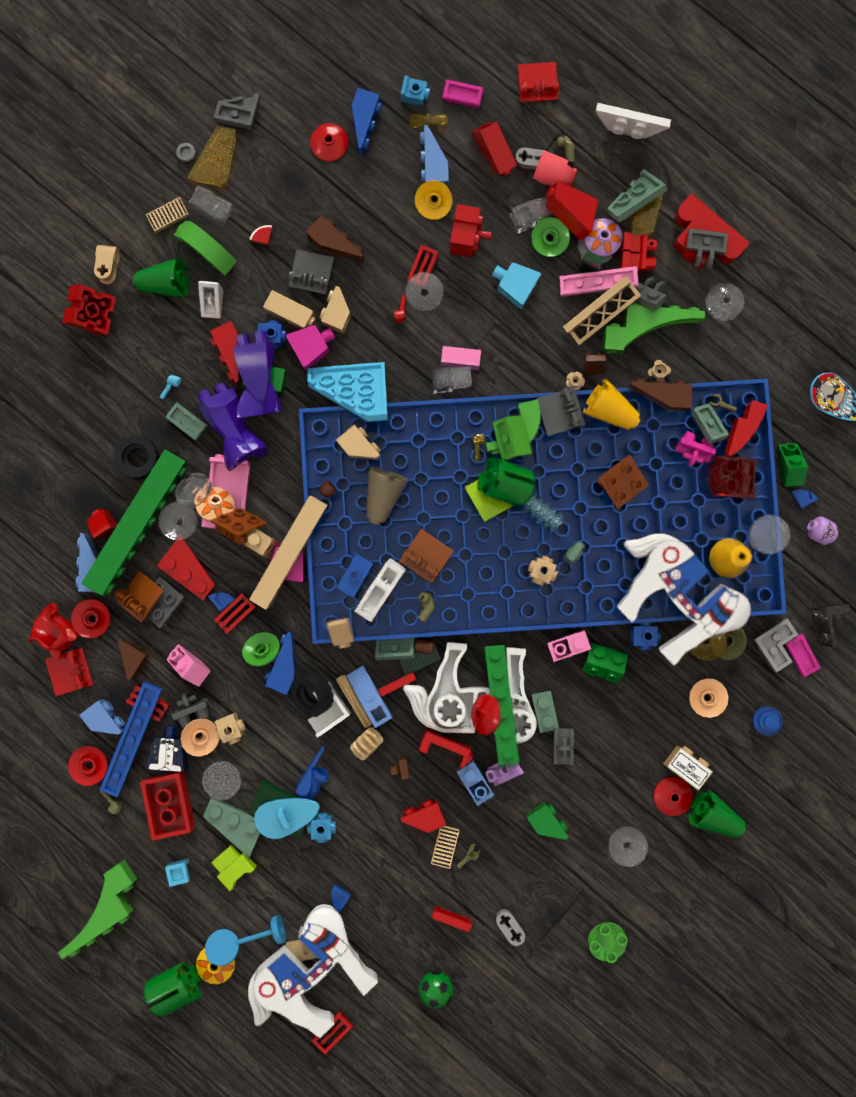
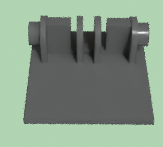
M297 249L292 271L289 272L290 281L288 287L326 295L334 257Z
M567 387L560 392L536 399L539 403L540 414L547 436L585 425L574 387Z
M159 576L155 583L165 591L146 617L161 629L164 625H167L171 616H174L173 612L178 611L177 607L179 608L182 602H185L184 598L186 596L176 591Z

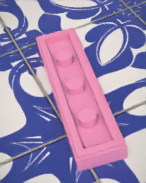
M635 266L560 276L561 296L604 292L625 276L629 278L635 288L639 287L638 268Z

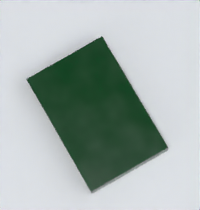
M262 780L247 813L255 816L259 806L266 802L298 797ZM306 825L290 835L300 839Z

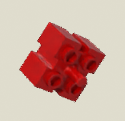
M457 204L450 240V254L472 258L473 252H477L479 238L491 240L492 232L481 230L483 216L480 215V208Z
M82 284L71 285L67 301L71 302L70 308H65L62 324L74 328H84L83 331L95 335H108L111 319H108L107 315L113 312L116 297L103 292L95 293V289Z

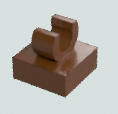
M588 352L585 357L584 373L604 374L605 355H602L601 352H598L597 355H590V352Z
M407 757L399 758V764L390 766L391 775L401 773L402 780L410 778Z

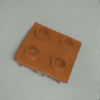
M631 455L623 458L622 461L600 476L597 481L601 487H604L617 509L649 486Z
M236 508L232 512L222 514L210 520V522L215 524V529L218 533L225 535L238 544H246L248 532L267 524L264 520L242 508Z
M421 529L399 562L432 584L454 551Z
M139 571L126 590L117 589L114 594L118 600L117 603L142 623L165 590Z

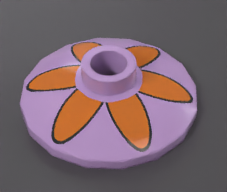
M606 218L597 219L593 223L592 232L584 239L585 245L595 255L602 257L610 256L621 246L623 239L622 231L612 220ZM601 233H606L608 237L603 238Z

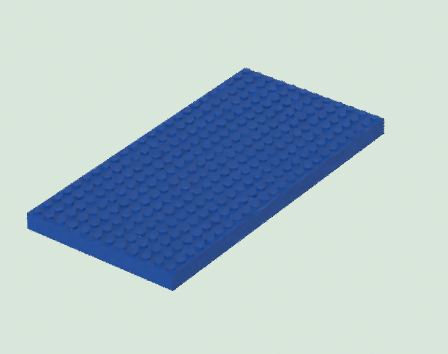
M768 379L691 383L692 403L691 409L688 411L666 410L629 388H616L639 413V424L630 430L584 414L583 408L587 410L589 405L586 404V401L593 390L575 391L585 425L547 436L540 414L538 431L530 443L532 454L506 460L532 471L535 476L533 495L526 504L513 506L486 522L483 521L465 487L477 481L479 473H484L488 465L485 462L489 458L495 457L502 460L501 454L492 455V452L487 453L486 443L497 441L492 422L508 416H519L517 410L519 403L533 401L556 392L387 403L388 420L366 421L342 406L299 409L304 504L311 495L328 505L307 541L313 644L333 643L327 623L350 618L355 641L692 620L678 608L665 588L653 592L643 601L637 618L633 622L617 607V604L628 593L633 579L642 570L648 557H634L624 547V542L640 539L651 534H667L678 539L689 547L709 571L685 593L696 605L716 587L723 584L747 598L750 604L749 616L787 614ZM714 394L720 395L723 402L737 408L735 412L720 406L713 408L729 435L734 420L738 417L743 418L747 403L753 400L768 405L764 417L752 437L739 451L729 458H723L729 436L725 440L713 443V448L716 449V452L708 463L704 461L702 464L695 462L693 466L688 465L689 459L684 458L682 453L675 451L676 445L687 431L696 435L695 442L701 444L705 436L691 411L695 407L709 404L710 402L714 404L719 403L718 399L712 397ZM353 425L357 428L362 427L368 435L366 437L370 444L374 442L381 450L378 453L381 458L379 460L350 458L337 443L336 439ZM631 455L649 486L617 509L604 487H601L597 481L600 476L622 461L623 458ZM370 468L382 469L383 472L388 473L393 472L408 479L407 485L386 522H381L380 525L370 523L369 518L366 517ZM327 480L334 485L337 491L331 497H324L320 493V486ZM421 529L454 551L432 584L399 562ZM723 539H736L744 544L751 553V560L747 569L741 575L734 578L721 577L710 566V550L717 542ZM579 541L585 546L581 550L583 553L577 561L567 563L563 560V556L573 543ZM358 554L372 562L373 566L353 598L336 587L353 558ZM543 556L554 560L553 564L557 565L555 570L558 573L554 582L550 581L549 584L544 583L541 586L532 582L533 578L529 577L530 572L528 568L532 560L535 561L538 557L542 559ZM391 558L406 568V570L372 622L356 613L355 609L385 563ZM541 567V574L547 573L546 567ZM423 592L430 593L435 604V609L426 623L418 618L423 610L421 601H419V595Z

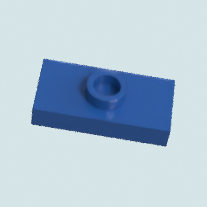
M356 554L336 588L354 598L372 568L373 563Z

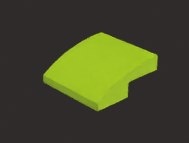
M478 480L465 487L484 522L513 507V505L482 496L481 490L477 488Z

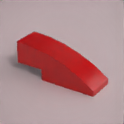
M753 400L747 403L743 418L738 417L733 422L723 458L733 456L752 437L764 417L767 404Z

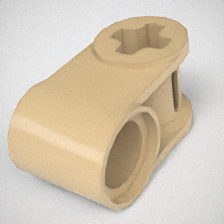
M97 245L94 273L103 284H112L116 280L119 248Z

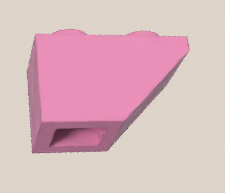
M585 630L565 635L547 643L553 662L591 649Z
M179 644L166 659L182 678L197 686H200L210 673L209 668L201 660Z

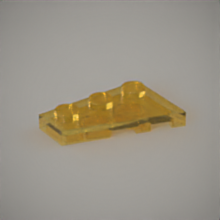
M222 126L216 127L187 178L189 180L226 187L237 135L236 129Z

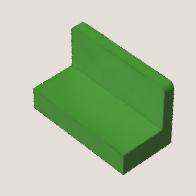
M522 415L508 416L492 422L502 460L506 461L518 456L532 454Z

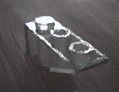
M546 197L528 201L511 209L510 218L517 233L534 227L544 218L556 217L546 207Z

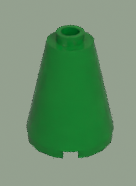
M175 258L137 271L133 276V284L139 291L183 298L189 292L190 279L189 276L185 275L184 270H188L185 262L181 258Z
M708 790V792L702 791L690 807L693 809L692 815H688L689 823L696 828L733 838L742 836L746 830L745 821L711 790Z

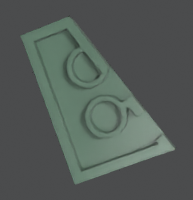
M643 169L640 172L639 179L637 181L633 180L629 184L630 188L626 193H621L607 208L609 215L620 223L666 192V184Z
M211 798L203 817L250 858L260 835L255 826L254 816L227 803Z

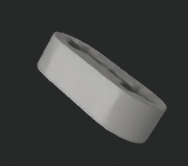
M521 148L516 153L515 162L521 168L536 170L543 150ZM522 154H526L527 159L524 162L521 158Z
M500 910L496 915L498 927L511 945H522L525 941L524 930L509 910ZM502 915L505 917L509 916V926L505 922L501 923ZM512 929H514V931H515L517 934L520 933V934H519V936H520V939H519V940H517L516 938H513V939H512V937H513V934H512V932H511Z

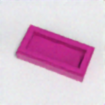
M446 80L442 100L479 108L484 88Z
M799 634L785 643L802 677H806L821 669L803 634Z

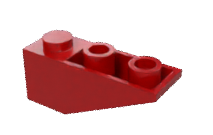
M229 321L211 330L210 332L213 337L210 340L215 349L219 348L221 354L218 356L223 366L227 364L229 368L227 372L229 379L232 383L235 382L240 386L242 377L239 373L233 347L237 346L236 336L239 334L234 324Z

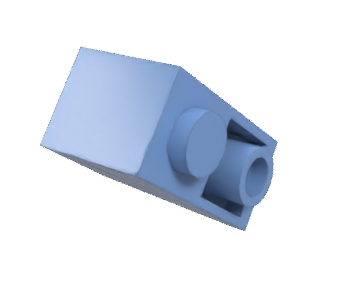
M104 699L97 701L80 714V717L91 731L121 734L125 728L123 719L115 715L111 703Z
M473 758L469 765L465 764L464 769L461 767L456 768L457 774L477 806L494 796Z

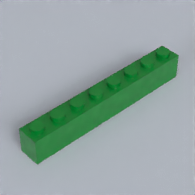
M167 450L163 451L81 583L82 585L103 597L106 594H111L115 587L114 581L117 577L120 578L126 569L124 565L127 560L131 561L136 553L135 547L138 543L141 544L146 537L145 531L148 526L151 528L157 519L155 517L158 510H163L167 503L166 497L175 491L177 479L179 477L182 478L186 473V462Z

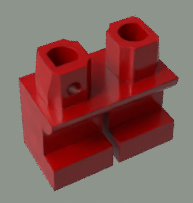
M624 232L621 242L620 268L637 266L638 274L654 270L656 258L646 257V253L656 251L657 240L647 238L648 234L639 236Z

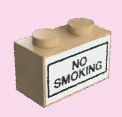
M677 745L663 764L699 791L713 772L708 768L710 764L702 758H699V760L692 756L694 752L686 746L681 748Z

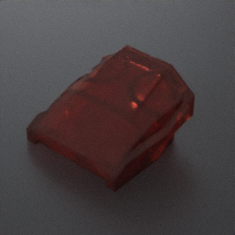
M716 456L709 470V488L713 496L755 499V463H757V459Z

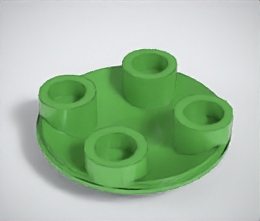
M603 922L596 925L588 937V947L592 955L601 961L609 963L616 962L624 953L628 942L624 930L612 922Z

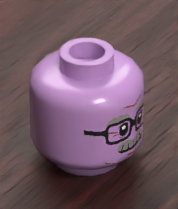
M821 516L808 523L807 530L810 539L822 545H827L836 540L838 530L834 522Z

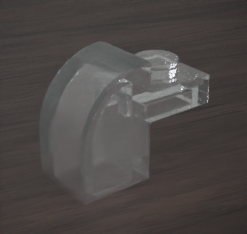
M470 366L443 367L431 372L433 394L452 392L454 388L472 387Z

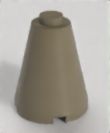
M370 468L366 517L369 518L370 523L380 525L381 522H386L407 485L408 479L393 472H383L382 469Z

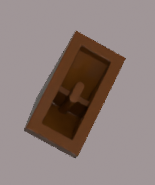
M128 640L118 641L127 680L136 678L150 654Z

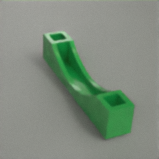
M487 646L484 653L490 695L496 698L501 711L499 725L494 731L498 769L518 767L519 757L505 646Z

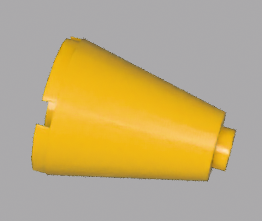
M604 379L602 381L604 384L602 386L598 384L586 401V404L589 406L587 410L583 408V413L627 430L634 429L640 422L639 413L608 380Z
M730 538L717 542L709 554L711 568L719 576L725 578H734L741 575L747 569L751 560L749 549L740 541Z

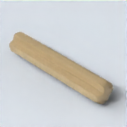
M346 675L338 677L336 681L365 728L372 725V722Z

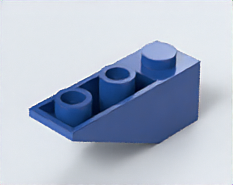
M357 88L352 103V111L359 153L363 156L364 150L369 148L370 132L375 130L376 114H380L382 103L380 102L379 94Z
M292 631L283 634L280 641L282 645L281 650L272 661L275 663L272 670L269 669L264 679L267 681L266 687L285 695L290 693L291 684L297 676L294 634Z

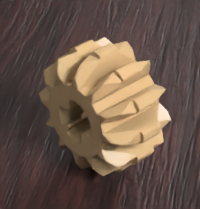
M373 727L368 728L357 738L350 749L357 758L365 760L383 743V737Z

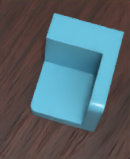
M189 858L172 861L165 867L169 887L190 881L187 864L190 862Z

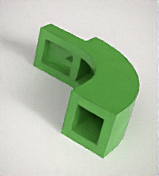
M185 220L174 233L178 240L195 250L216 271L224 276L237 262L217 241L191 221Z
M538 400L519 403L517 406L518 414L522 415L529 443L535 437L540 424ZM497 441L486 443L487 453L492 452V455L500 454Z

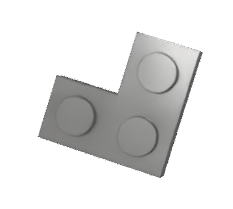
M785 618L753 639L774 672L777 673L793 662L782 646L798 636L788 618Z

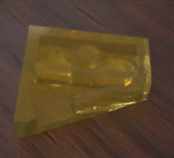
M663 194L629 216L633 235L653 234Z

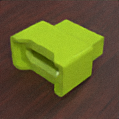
M232 844L211 862L220 872L217 878L229 892L236 885L237 879L244 873H251L257 867L251 858H248L244 853L240 854Z

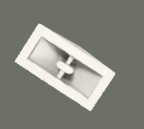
M199 281L201 317L221 318L223 288L218 282Z

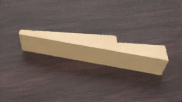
M311 495L308 497L250 597V601L264 609H268L271 606L328 506L327 504Z

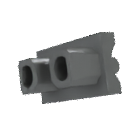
M185 692L182 694L183 700L177 702L178 707L183 705L185 707L175 710L174 714H172L173 720L177 719L182 728L192 721L190 713L196 712L198 719H205L210 715L207 707L209 704L208 698L192 704L193 701L197 700V696L192 695L189 697L188 693Z
M554 728L553 764L574 765V729Z

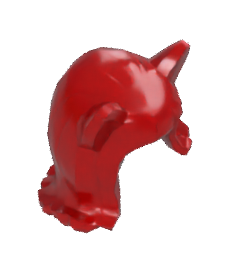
M51 603L41 611L34 621L28 642L37 641L43 649L49 650L54 659L60 660L61 651L69 648L74 640H77L78 635L70 621L57 613V604Z

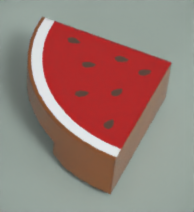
M264 225L255 229L249 238L250 242L269 246L273 226Z

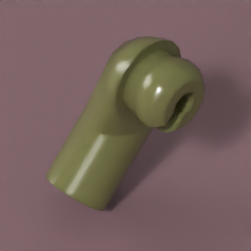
M568 136L558 137L557 146L564 147L565 159L568 162H575V146Z
M423 592L419 595V601H421L423 610L418 618L426 623L435 609V604L430 593Z

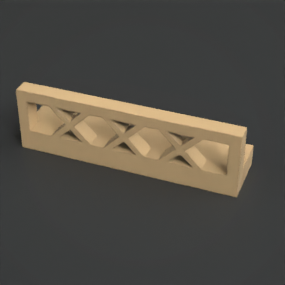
M625 276L564 325L563 328L572 335L578 345H581L642 295L629 278ZM629 286L635 296L630 300H621L622 291ZM610 301H618L617 310L614 313L606 312L607 303ZM595 313L603 314L602 322L599 325H591V317ZM579 326H587L586 335L580 339L574 330Z

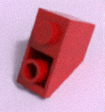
M426 800L421 803V807L416 809L414 807L407 808L403 811L404 814L401 815L403 823L427 833L446 825V820L437 800Z

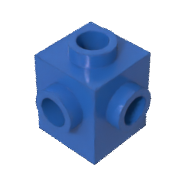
M272 320L267 321V323H258V331H266L268 341L273 342L274 350H277L278 347H283V342H286L287 339L285 336L287 331L284 330L282 324Z
M652 622L640 623V626H631L630 645L640 646V650H652V646H657V642H660V630H658V627L652 626Z

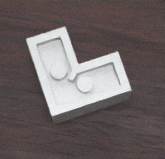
M330 681L329 685L334 694L332 707L318 717L308 719L316 732L317 738L351 714Z

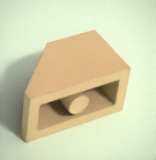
M350 618L327 623L334 646L339 645V649L350 647V642L355 641Z

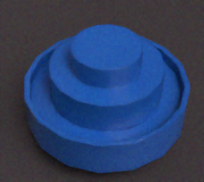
M768 706L760 707L753 714V727L762 735H774L782 727V716L775 708Z

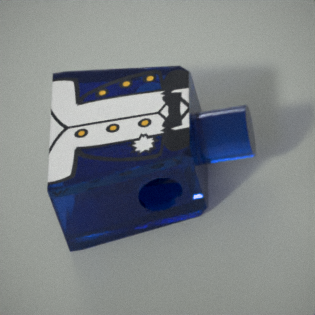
M165 725L164 736L154 737L146 769L184 772L188 769L187 752L182 747L181 737H176L177 726Z

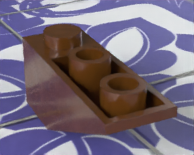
M321 215L306 230L307 237L321 251L360 262L364 261L363 250L357 244L353 245L345 232H339L335 228V223L330 218L325 219Z
M635 379V382H631L629 385V389L666 410L688 411L691 409L692 384H686V381L666 383V380L647 382L646 379Z

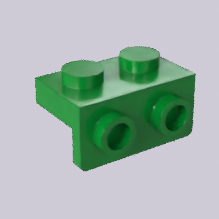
M591 643V649L588 650L582 671L587 672L591 676H599L609 682L618 683L624 675L628 654Z

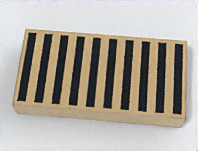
M180 197L146 214L155 233L190 216Z
M446 825L439 828L431 864L450 869L459 829Z

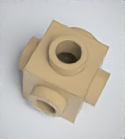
M543 556L542 559L538 557L535 561L532 560L528 568L530 572L529 577L533 578L532 582L541 586L544 583L549 584L550 581L554 582L558 573L555 570L557 565L553 564L554 560ZM541 567L547 568L546 574H541Z
M237 713L215 721L217 738L222 740L223 743L229 741L231 745L240 741V737L244 735V730H246L243 720H239Z

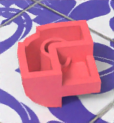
M543 150L533 179L537 180L540 184L550 185L551 187L557 181L572 186L577 175V169L567 165L568 160Z

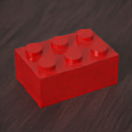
M184 770L145 778L140 782L152 841L190 833L196 828Z

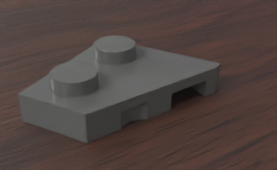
M255 93L254 97L245 99L240 96L232 100L218 101L213 117L214 122L252 130L260 102V94Z

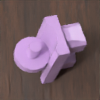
M498 763L488 767V771L485 774L489 783L493 782L494 786H498L524 772L520 766L498 769Z

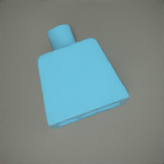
M511 263L508 270L497 266L492 276L501 281L498 291L519 309H522L538 283L541 273L519 264Z

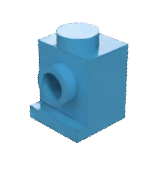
M405 75L401 90V102L423 107L424 101L429 99L430 94L427 82L412 79Z

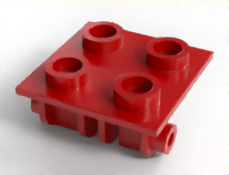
M556 62L518 64L520 102L558 100L559 82H557Z
M83 648L61 654L60 660H56L53 657L45 659L55 696L93 685Z

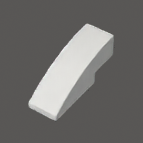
M390 558L371 584L355 612L372 622L404 574L406 568Z

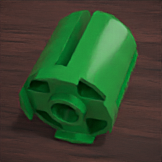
M495 457L489 458L485 462L488 465L483 474L479 473L477 488L481 490L482 496L513 506H522L530 500L535 489V476L531 470Z
M183 961L150 978L146 982L143 989L146 1004L152 1001L155 1002L148 1007L153 1014L158 1017H164L201 997L202 992L199 993L198 982L201 979L193 965L189 967Z

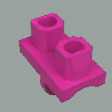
M687 431L676 445L675 451L682 453L684 458L689 459L688 465L693 466L695 462L702 464L704 461L708 463L716 452V449L713 448V443L709 444L706 438H703L701 444L695 442L696 435Z

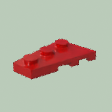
M182 535L177 538L157 565V567L203 601H205L216 586Z

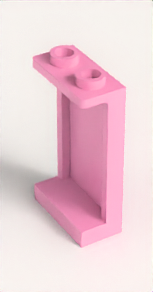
M215 454V457H210L211 467L208 488L220 487L227 490L233 497L234 509L242 508L246 511L251 463L245 460L232 471H228L225 466L224 455ZM202 519V527L215 529L214 523Z

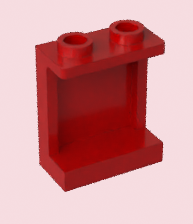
M426 728L419 745V751L427 753L430 743H434L462 755L459 761L461 768L464 769L465 764H470L473 756L470 745Z

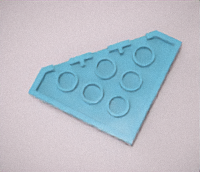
M384 362L308 368V386L366 421L388 420Z

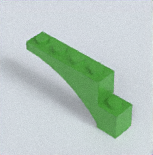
M633 302L625 309L623 327L620 324H610L604 329L602 353L622 354L624 348L634 340L661 327L682 323H701L705 319V311H701L697 307L680 309V306H669V308L660 306L654 311Z
M125 859L103 874L105 881L97 907L80 934L58 952L61 959L68 955L72 958L81 951L80 947L83 945L90 946L97 940L96 936L101 933L103 936L114 929V924L119 922L121 925L130 918L129 914L134 909L123 893L134 887L133 883L137 880V877Z

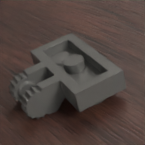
M689 228L685 250L696 251L694 266H700L702 252L708 253L706 267L712 268L714 254L724 255L726 253L728 234Z
M650 276L644 285L639 283V287H636L642 296L634 302L656 311L666 302L667 295L661 293L665 289L666 283L659 281L655 288L652 289L656 280ZM631 288L623 290L624 298L630 300L635 296Z

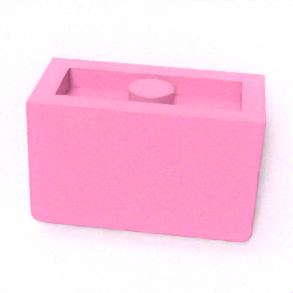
M443 346L441 367L479 371L481 350Z

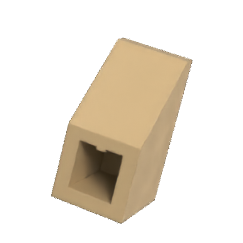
M336 286L334 291L331 290L328 295L327 301L329 303L327 308L322 309L320 319L323 326L344 334L351 315L340 287Z
M353 425L336 439L337 443L350 458L379 460L381 458L378 454L381 450L374 442L371 444L366 439L368 435L362 427L357 428Z

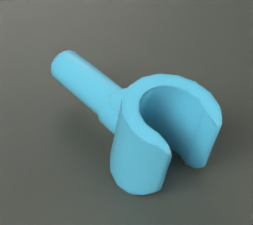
M174 375L169 376L166 388L160 395V398L164 400L172 386L178 388L181 378Z

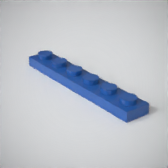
M146 681L143 682L100 791L117 798L120 796L163 688Z

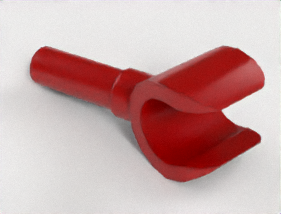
M402 295L400 310L394 311L395 322L405 320L406 295Z

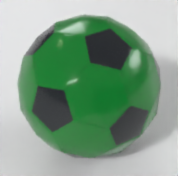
M439 971L430 972L421 979L418 994L421 1001L427 1007L433 1009L442 1008L450 1002L453 996V984L446 974Z

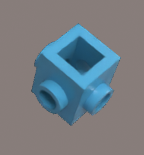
M317 813L307 826V832L311 834V840H316L318 843H325L331 840L333 834H336V822H333V815H328V813ZM322 826L324 831H318L317 828Z

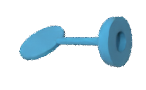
M276 915L271 918V930L238 939L232 931L227 929L215 931L208 938L205 945L207 959L214 965L226 966L237 957L239 944L272 935L277 944L285 943L286 931L281 917Z

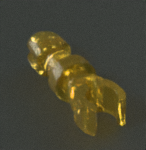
M411 114L410 122L411 127H420L424 124H427V126H431V124L445 125L448 117L445 114H438V116Z

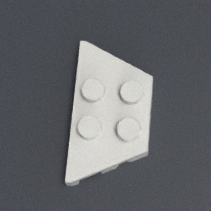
M598 103L596 113L607 130L617 135H631L635 139H645L669 129L671 123L670 119Z

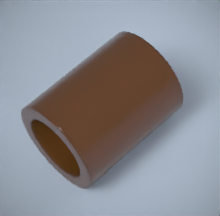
M417 639L415 652L433 655L435 641Z

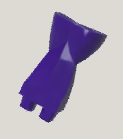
M266 331L254 332L255 343L251 344L249 334L236 336L237 346L233 347L239 373L247 387L237 405V418L254 417L283 411L278 395L270 382L274 347L273 342L268 341Z
M221 383L214 387L216 395L211 396L206 389L199 392L198 399L201 404L199 410L211 427L224 438V462L228 471H232L249 457H264L267 455L268 447L246 427L244 418H237V405L239 401L233 388L228 389L224 383Z

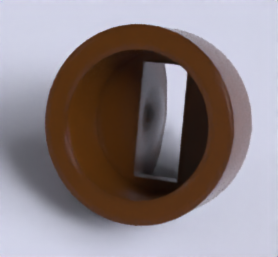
M329 480L320 486V493L324 497H331L337 493L334 485Z

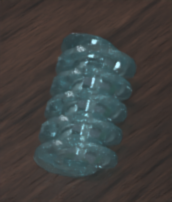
M536 491L523 506L526 507L524 514L532 512L530 519L538 517L537 524L545 522L543 529L550 526L549 533L552 534L565 519H562L563 512L560 511L556 514V506L549 509L551 502L548 501L543 504L544 497L542 496L537 499L538 492Z

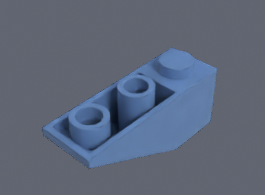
M424 125V132H421V144H425V151H421V163H425V170H421L422 182L436 180L443 182L448 187V161L429 127Z
M80 533V537L77 540V547L80 551L76 561L77 568H79V576L76 577V587L78 592H94L81 583L99 554L90 535Z
M364 665L346 675L375 728L393 717Z

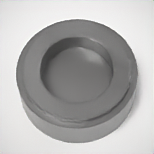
M182 143L176 150L177 157L184 164H190L196 159V150L190 143Z

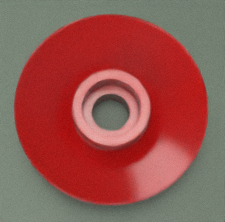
M323 124L316 128L311 136V149L315 156L323 161H336L347 151V134L338 125ZM326 138H332L331 142L325 141Z
M87 599L80 602L73 609L71 615V623L74 630L85 638H96L104 634L111 620L110 612L106 605L95 599ZM92 615L96 617L95 622H91L90 617Z
M484 694L476 699L472 707L471 718L473 726L478 733L489 735L498 727L501 711L496 698L492 695Z
M93 746L77 749L71 755L68 763V770L72 779L84 786H91L100 782L105 777L108 769L105 754ZM89 761L93 763L92 768L87 766Z
M672 776L662 779L656 785L653 799L656 807L662 813L669 816H678L690 808L693 794L691 787L686 781ZM673 794H677L678 796L676 801H672L671 799Z

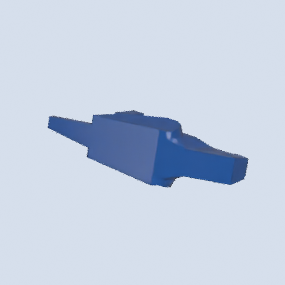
M322 746L298 780L296 788L298 798L313 800L319 793L321 784L329 780L327 770L320 766H315L325 747Z

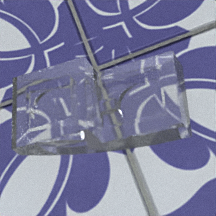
M199 185L189 200L190 204L224 223L234 208L232 203L217 197L213 192Z

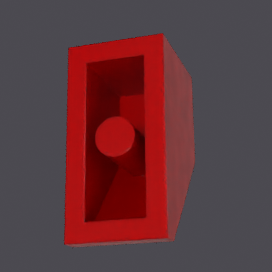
M97 509L87 519L93 538L101 540L108 539L118 525L110 512L105 509Z

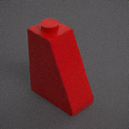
M488 122L471 132L496 175L502 174V176H505L513 171L512 168L517 166L497 122Z
M557 181L553 187L550 186L546 193V207L579 240H584L592 232L598 199L560 181Z

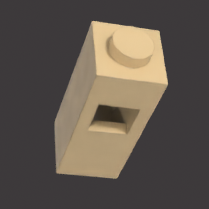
M273 290L263 306L267 313L299 329L314 325L316 320L313 310Z

